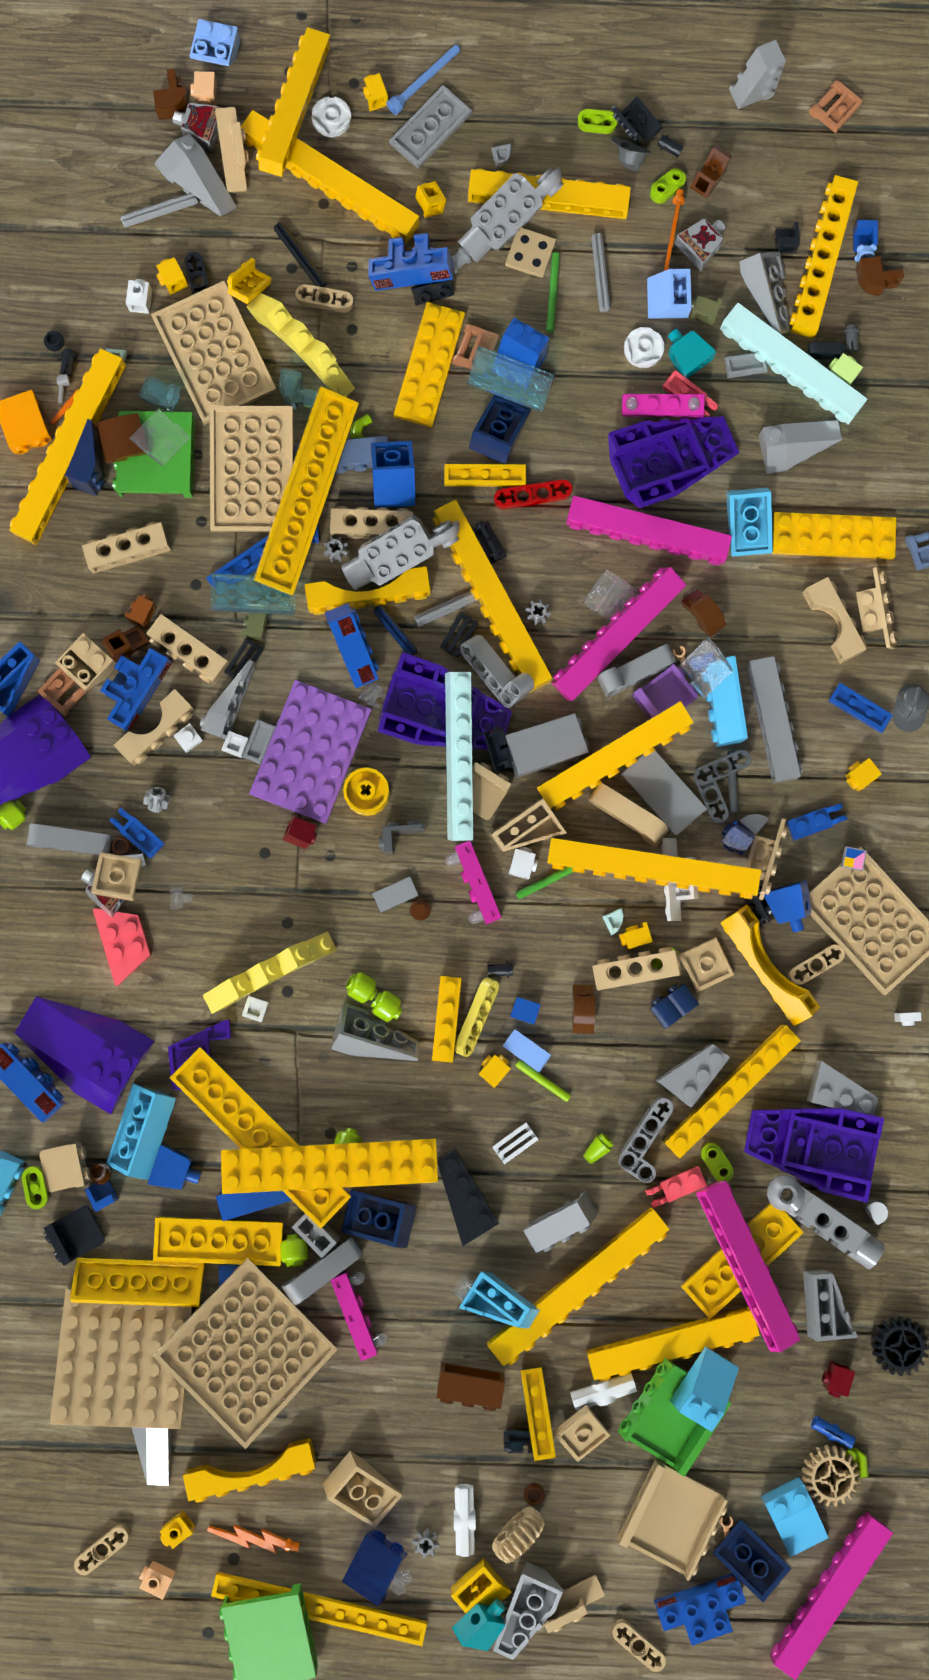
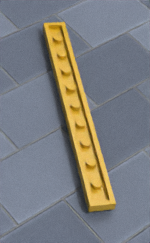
M217 1571L211 1596L220 1599L228 1596L229 1601L235 1602L291 1592V1589ZM303 1592L309 1620L414 1645H423L427 1621Z

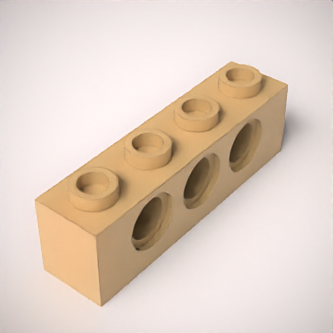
M337 506L336 509L331 508L330 534L332 538L371 540L391 528L387 525L390 520L400 523L412 516L413 511L405 508L389 511L388 508L383 507L377 508V510H369L367 507L348 509L346 506ZM351 518L357 520V523L353 526L346 524ZM374 519L377 521V524L371 527L367 525V522Z
M150 522L146 524V527L139 529L136 527L126 530V533H113L105 539H93L88 541L87 544L82 545L88 569L93 574L171 551L165 528L161 522ZM144 537H150V541L147 544H141ZM124 543H131L127 550H122ZM106 548H110V554L103 556L102 552Z
M162 614L159 615L146 633L151 638L149 640L151 644L158 649L160 646L165 648L168 656L174 660L177 658L182 660V665L191 672L193 670L199 672L200 675L198 677L208 684L210 681L217 684L229 665L226 659ZM175 635L173 643H166L168 636ZM185 647H192V652L189 655L182 654ZM207 658L209 660L207 666L200 667V660Z
M671 947L659 949V953L652 955L650 951L638 953L639 957L630 958V954L618 956V961L610 962L609 958L597 960L598 965L592 966L597 991L682 975L677 950L672 951ZM655 958H659L663 963L660 970H655L652 967V961ZM634 962H638L642 966V971L639 974L632 972L631 966ZM614 966H618L621 969V975L618 978L613 977L611 974V969Z

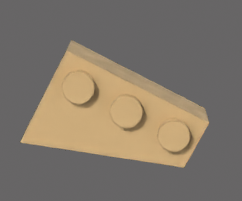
M539 799L491 832L490 836L499 849L504 852L566 834V831L545 800Z

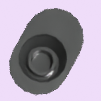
M616 135L609 138L612 143L618 146V160L626 169L638 171L644 163L647 154L652 153L628 138Z
M917 684L905 685L897 695L893 710V721L904 732L918 730L926 719L929 708V695L922 686Z

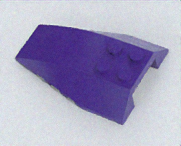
M724 416L702 417L696 420L685 418L679 421H670V419L661 420L660 422H652V420L643 421L608 433L611 465L625 497L639 508L677 496L739 454Z
M402 652L391 676L380 712L377 732L416 745L446 747L445 673L449 672L447 671L448 669ZM471 686L472 749L488 750L483 731H491L493 728L501 726L506 735L512 711L491 697L486 696L479 689Z
M40 694L6 717L0 724V805L20 798V796L29 792H35L46 785L57 783L91 758L75 732L53 705Z
M38 996L35 997L14 1032L75 1094L109 1114H112L122 1098V1091L140 1061L145 1059L155 1042L120 1020Z
M843 1108L752 1110L744 1152L825 1193L868 1203L884 1118Z

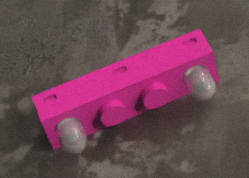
M623 394L622 397L623 417H704L705 394Z
M471 841L455 846L456 852L448 854L445 857V863L448 866H454L459 863L462 865L464 870L460 872L464 883H469L471 890L468 893L472 903L477 902L479 907L478 910L468 915L469 922L477 924L484 921L487 925L501 919Z
M345 1270L330 1281L359 1357L363 1361L377 1355L378 1348L387 1344L388 1336L383 1332L372 1335L370 1327H372L371 1319L368 1314H364L362 1309L365 1306L361 1294L357 1295L354 1288L365 1281L364 1274L362 1272H355L349 1275L348 1270Z

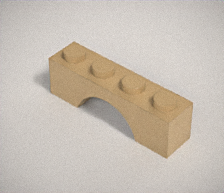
M829 577L807 587L802 592L811 610L824 611L830 614L836 621L838 634L831 648L840 664L862 654L866 650L864 637L858 634L855 620L849 617L846 611V603L843 599L839 598L837 587L833 581H830Z
M175 689L160 702L162 718L155 730L147 734H135L128 731L114 744L117 750L132 765L135 766L136 764L140 765L143 763L151 750H157L167 735L169 737L178 730L177 726L180 723L187 722L193 716L192 712L195 710Z

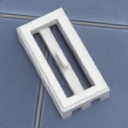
M525 1122L493 1145L492 1148L502 1162L506 1164L538 1141V1138ZM526 1128L528 1132L503 1150H499L500 1146ZM527 1137H532V1139L523 1144L521 1147H519L517 1150L512 1152L507 1157L503 1156L506 1152L511 1150L513 1147L518 1145Z

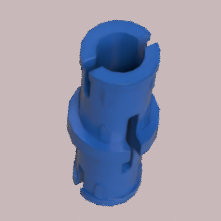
M817 1415L813 1418L811 1422L812 1429L826 1435L828 1440H834L848 1449L853 1447L856 1439L855 1436L841 1430L839 1425L831 1424Z

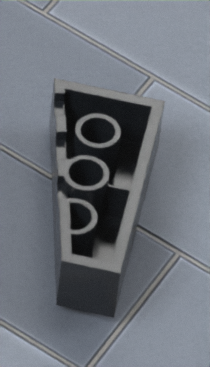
M453 1148L437 1158V1164L462 1246L497 1226L499 1220L457 1150Z

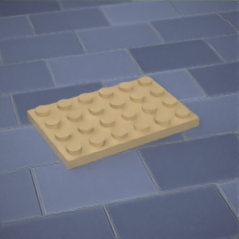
M225 281L151 314L204 425L210 422V406H246L277 391L232 296L228 294Z
M210 406L211 532H270L293 465V406Z
M867 852L863 871L842 868L840 864L809 892L811 917L844 950L845 954L882 995H887L929 956V920Z

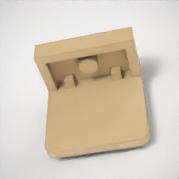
M475 762L472 767L473 813L485 820H490L510 789L511 784L508 782L509 778L499 773L497 776L491 772L492 768L487 764Z
M81 1141L40 1152V1160L48 1192L71 1187L77 1188L90 1183V1171L86 1167L85 1162L86 1151Z

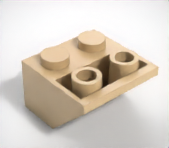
M84 633L55 662L59 668L85 691L104 681L117 664Z

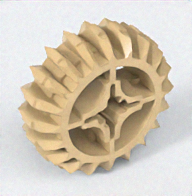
M824 1445V1451L816 1447L818 1454L814 1455L812 1452H809V1456L812 1459H804V1463L808 1467L802 1468V1472L806 1475L801 1478L806 1483L807 1491H810V1497H816L817 1503L824 1501L825 1506H829L832 1501L833 1505L837 1507L838 1500L846 1504L844 1498L848 1496L849 1499H853L850 1492H858V1489L854 1486V1484H860V1480L857 1478L860 1475V1471L855 1469L858 1466L857 1462L852 1461L851 1454L846 1457L845 1449L841 1448L838 1451L836 1445L832 1446L831 1451L828 1445ZM832 1460L844 1463L846 1469L835 1468ZM824 1463L823 1468L817 1471L818 1467ZM831 1471H832L834 1474L831 1475V1481H830V1480L828 1479V1477H830V1473H831ZM845 1481L840 1488H838L839 1483ZM815 1482L827 1484L830 1491L819 1489Z
M526 1507L513 1516L494 1539L492 1550L496 1553L495 1555L506 1564L519 1559L535 1543V1540L543 1531L545 1522L541 1514L533 1507Z

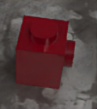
M294 816L288 822L282 840L306 849L310 844L313 845L316 840L317 833H315L317 825Z
M830 1361L828 1369L822 1375V1383L828 1394L837 1398H841V1395L848 1397L855 1371L851 1367Z

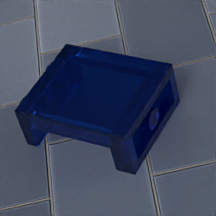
M372 1530L366 1533L342 1582L379 1606L385 1601L388 1595L387 1591L408 1553L404 1551V1547L399 1543H392L387 1540L384 1533Z

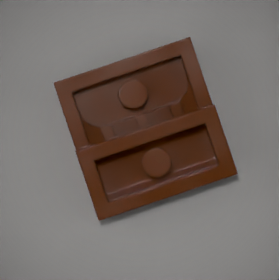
M138 413L114 417L96 423L106 463L126 461L127 457L148 454L149 450Z

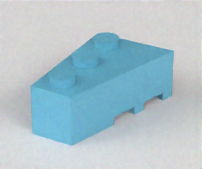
M481 1271L459 1307L460 1309L471 1311L518 1328L528 1329L540 1311L493 1273Z

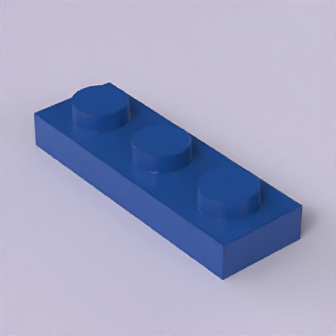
M842 683L837 685L828 702L879 733L884 731L893 714Z

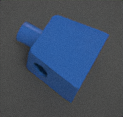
M807 880L771 889L769 895H764L779 924L790 922L793 933L805 929L802 918L811 914Z
M164 1143L160 1145L147 1184L183 1189L187 1181L198 1184L202 1172L191 1169L194 1161L192 1157Z

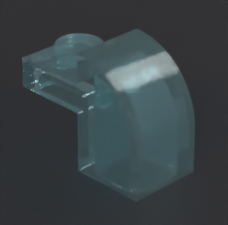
M282 368L279 378V389L285 404L293 406L294 410H297L298 403L306 407H312L318 391L302 388V372Z
M150 377L145 379L137 397L152 406L172 412L180 398L179 391L181 388L176 384L165 385L156 378Z

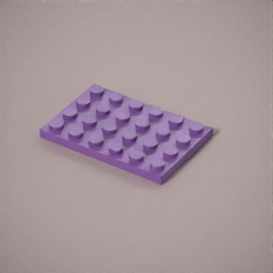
M295 680L249 794L327 824L372 709Z

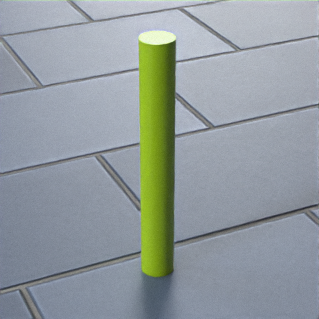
M520 1059L515 1064V1067L567 1102L571 1097L569 1093Z

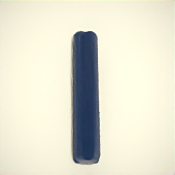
M383 605L377 606L373 610L374 614L405 653L412 656L415 655L417 648Z

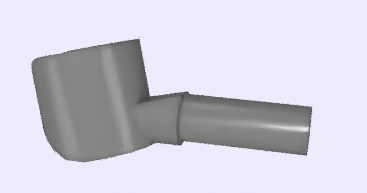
M67 374L57 376V384L59 386L58 403L63 404L64 386L70 385V378Z

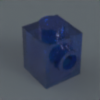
M735 820L732 825L727 824L721 832L723 835L721 841L724 843L723 846L731 852L736 851L740 855L744 854L755 838L753 832Z

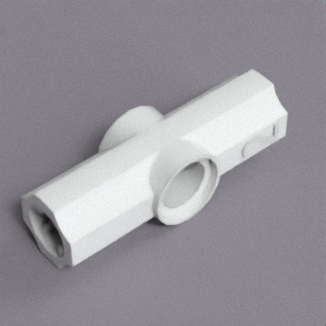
M630 1373L625 1376L611 1378L607 1381L599 1382L596 1380L590 1386L571 1391L570 1394L575 1410L579 1411L585 1405L592 1407L595 1405L605 1406L616 1401V1398L635 1393L637 1389Z
M460 1484L455 1486L454 1531H456V1555L469 1557L474 1555L475 1551L474 1530H476L473 1485Z

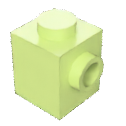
M843 353L839 359L835 357L828 368L831 369L833 374L848 385H851L863 367L852 356H847Z

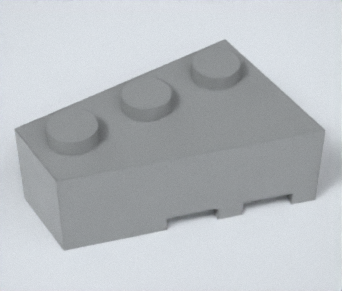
M776 40L757 47L746 63L747 69L745 72H740L737 76L738 82L729 87V91L738 109L762 99L768 100L775 94L786 62Z
M709 1043L655 1080L692 1108L730 1057L714 1044Z
M816 1060L806 1101L831 1108H843L875 1115L878 1097L823 1061Z
M586 1191L580 1193V1197L574 1201L563 1203L564 1206L553 1212L546 1213L526 1226L523 1231L536 1253L541 1250L547 1252L555 1247L554 1243L560 1240L564 1243L573 1237L572 1234L578 1231L581 1234L591 1228L590 1224L597 1216L598 1211Z
M825 1270L803 1271L808 1337L816 1341L858 1338L850 1322L849 1313L844 1307L843 1298L833 1273Z

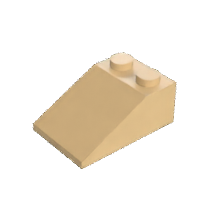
M351 1451L322 1483L328 1500L374 1528L403 1496L395 1486L368 1462Z

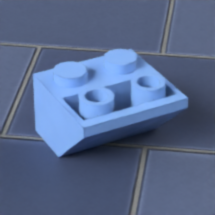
M198 19L190 58L230 66L237 58L241 41L238 27Z
M669 269L647 278L648 318L689 317L691 311L690 269Z

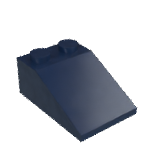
M494 393L473 430L469 449L506 464L531 409Z
M87 419L65 476L75 489L97 496L99 491L103 490L105 484L102 447L92 420Z
M351 1190V1198L348 1200L341 1232L395 1248H407L417 1205Z
M741 1519L713 1552L762 1603L767 1600L793 1568Z

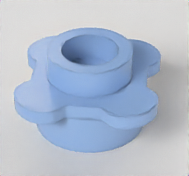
M876 245L858 246L857 255L854 257L855 261L859 262L862 258L875 257Z

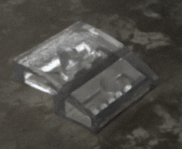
M157 409L130 437L139 448L161 466H164L191 438L177 423L173 424L160 409Z
M605 569L582 603L597 615H602L609 622H612L610 618L617 611L622 612L626 608L624 605L626 601L632 596L636 597L640 592L614 573Z
M709 637L679 665L691 678L692 682L690 684L704 698L733 672L725 656Z

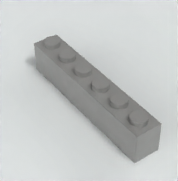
M774 656L752 660L746 666L772 783L796 780L801 777L800 773L803 770L801 762L797 761L796 753H798V746L796 741H793L791 734L794 732L792 722L788 720L787 716L789 706L783 698L785 688L778 676L780 673L778 661L775 662Z

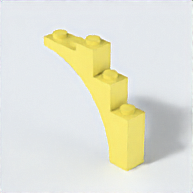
M260 293L246 306L257 322L275 333L294 350L329 390L347 397L355 389L337 364V359L327 345L314 339L304 323L292 318L280 301Z
M325 932L305 942L293 945L276 956L258 963L249 970L229 978L205 993L203 997L213 1014L283 976L335 952L337 949L329 933Z

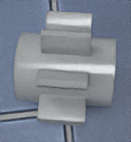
M331 536V541L324 543V547L328 549L323 552L324 556L330 555V562H333L335 559L341 563V558L348 556V553L344 550L348 548V544H342L341 537L337 540ZM337 547H339L340 551L336 550L335 553H333L332 548L336 549Z
M542 599L539 600V603L531 601V608H526L525 610L526 613H530L527 621H534V626L538 622L545 624V617H550L551 613L546 612L549 604L544 606ZM535 610L538 612L542 611L541 616L539 614L534 615Z
M153 787L150 791L146 790L143 804L148 805V810L158 813L163 811V809H167L170 795H165L166 791L161 787Z
M429 1528L424 1532L418 1530V1539L413 1538L412 1544L418 1545L415 1548V1554L420 1552L423 1555V1559L429 1554L434 1556V1548H439V1542L434 1541L437 1538V1533H430ZM424 1540L429 1541L427 1546H423Z

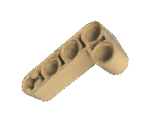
M603 783L596 787L588 799L593 805L639 833L647 843L656 848L669 831L662 820Z

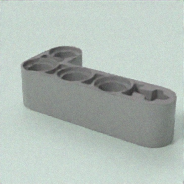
M477 634L461 644L460 651L464 658L499 702L506 708H510L525 698L533 689L534 681L532 677L527 673H522L515 677L481 635Z
M665 644L618 668L613 667L604 671L598 676L597 680L606 698H609L669 668L672 664H676L677 660L669 645Z
M29 824L26 846L99 855L100 852L110 854L112 835Z
M658 1097L652 1102L617 1156L618 1164L625 1171L644 1183L653 1181L656 1171L649 1162L643 1159V1156L673 1111L672 1102L664 1097ZM666 1102L667 1110L660 1111L658 1115L662 1118L659 1120L656 1116L652 1115V1112L657 1114L660 1110L658 1104ZM649 1119L656 1121V1127L653 1130L646 1129V1122ZM637 1137H643L645 1140L644 1145L640 1148L634 1146V1140ZM625 1155H632L633 1162L630 1165H623L622 1159ZM643 1167L650 1168V1175L648 1177L640 1176V1170Z
M351 1236L301 1274L288 1280L281 1288L291 1303L297 1305L358 1260L364 1253Z

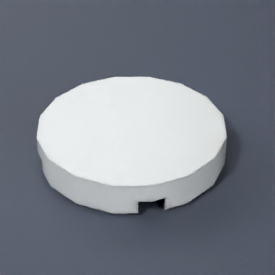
M328 96L320 99L312 109L313 126L323 136L337 137L347 131L351 123L349 106L339 97L329 98Z
M639 327L633 330L627 336L624 343V354L627 360L639 368H649L656 365L661 360L664 352V341L661 335L649 327Z

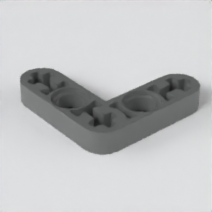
M745 750L736 751L703 765L694 772L695 782L709 815L716 823H723L729 818V810L716 781L749 767L752 759L749 752ZM739 754L748 757L745 760V765L737 763L735 764L737 769L732 770V764L728 758L732 757L733 761L738 760ZM720 762H726L729 766L728 771L724 774L717 771V765ZM713 765V770L717 775L716 778H713V774L707 776V781L705 782L702 779H698L701 770L707 773L711 771L709 767ZM709 789L717 791V798L713 801H709L706 798V792ZM719 800L722 802V804L718 805L721 811L725 810L721 820L719 817H714L716 813L715 807L710 809L709 804H715Z

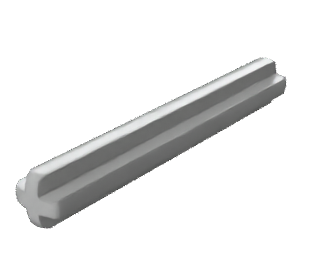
M192 193L189 195L185 194L121 215V221L124 227H129L198 203V199Z
M594 233L591 240L599 311L607 312L610 310L603 235L601 233Z
M468 591L416 615L414 620L417 626L421 627L478 600H475L471 591Z

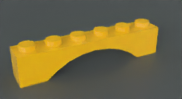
M427 566L409 569L390 584L371 591H347L334 587L325 581L304 584L308 610L314 615L324 614L326 610H332L348 603L349 607L361 609L365 608L368 604L379 606L385 605L388 601L402 603L409 598L422 600L430 595Z
M747 904L721 922L725 932L731 937L737 949L743 954L749 966L758 975L761 983L768 989L774 1001L778 1003L793 1026L812 1017L821 1008L809 990L788 980L773 965L761 941L759 920Z
M310 1437L289 1443L275 1460L252 1471L228 1472L216 1469L208 1464L189 1468L183 1474L188 1502L193 1500L195 1502H202L212 1495L222 1497L235 1489L238 1492L245 1491L255 1484L264 1486L271 1483V1480L278 1478L279 1481H284L298 1473L300 1475H307L313 1472L317 1461Z

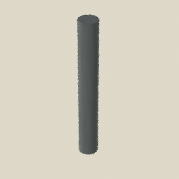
M727 751V755L734 753L735 751ZM732 757L728 758L732 764V770L736 769V760L733 761ZM734 773L728 776L730 813H738L737 776Z

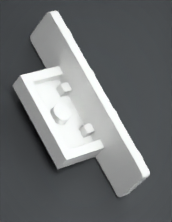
M663 838L661 848L663 855L678 857L676 838ZM686 857L687 859L696 860V857ZM668 883V886H664V893L666 895L665 913L668 921H681L680 900L698 899V887L689 886V889L676 888L677 884Z

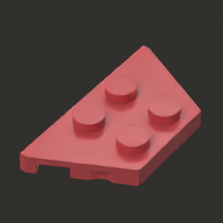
M95 908L93 913L114 984L119 986L142 962H145L151 956L140 915L116 912L111 917L103 909Z

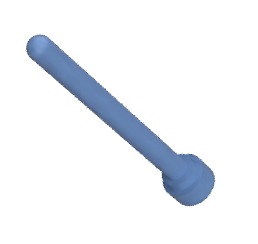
M454 45L401 95L392 96L386 102L389 110L394 115L400 113L403 110L404 102L460 52V46Z

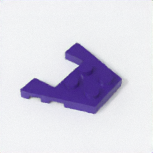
M230 1019L168 1046L171 1076L199 1047L211 1057L210 1041L232 1038ZM171 1080L172 1089L182 1091V1090Z

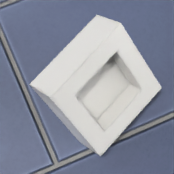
M188 724L173 735L186 753L203 741L191 724Z
M229 731L221 750L242 758L249 738Z
M248 996L242 1016L263 1022L269 1002Z
M921 1012L894 1013L895 1022H902V1026L915 1025V1021H921Z

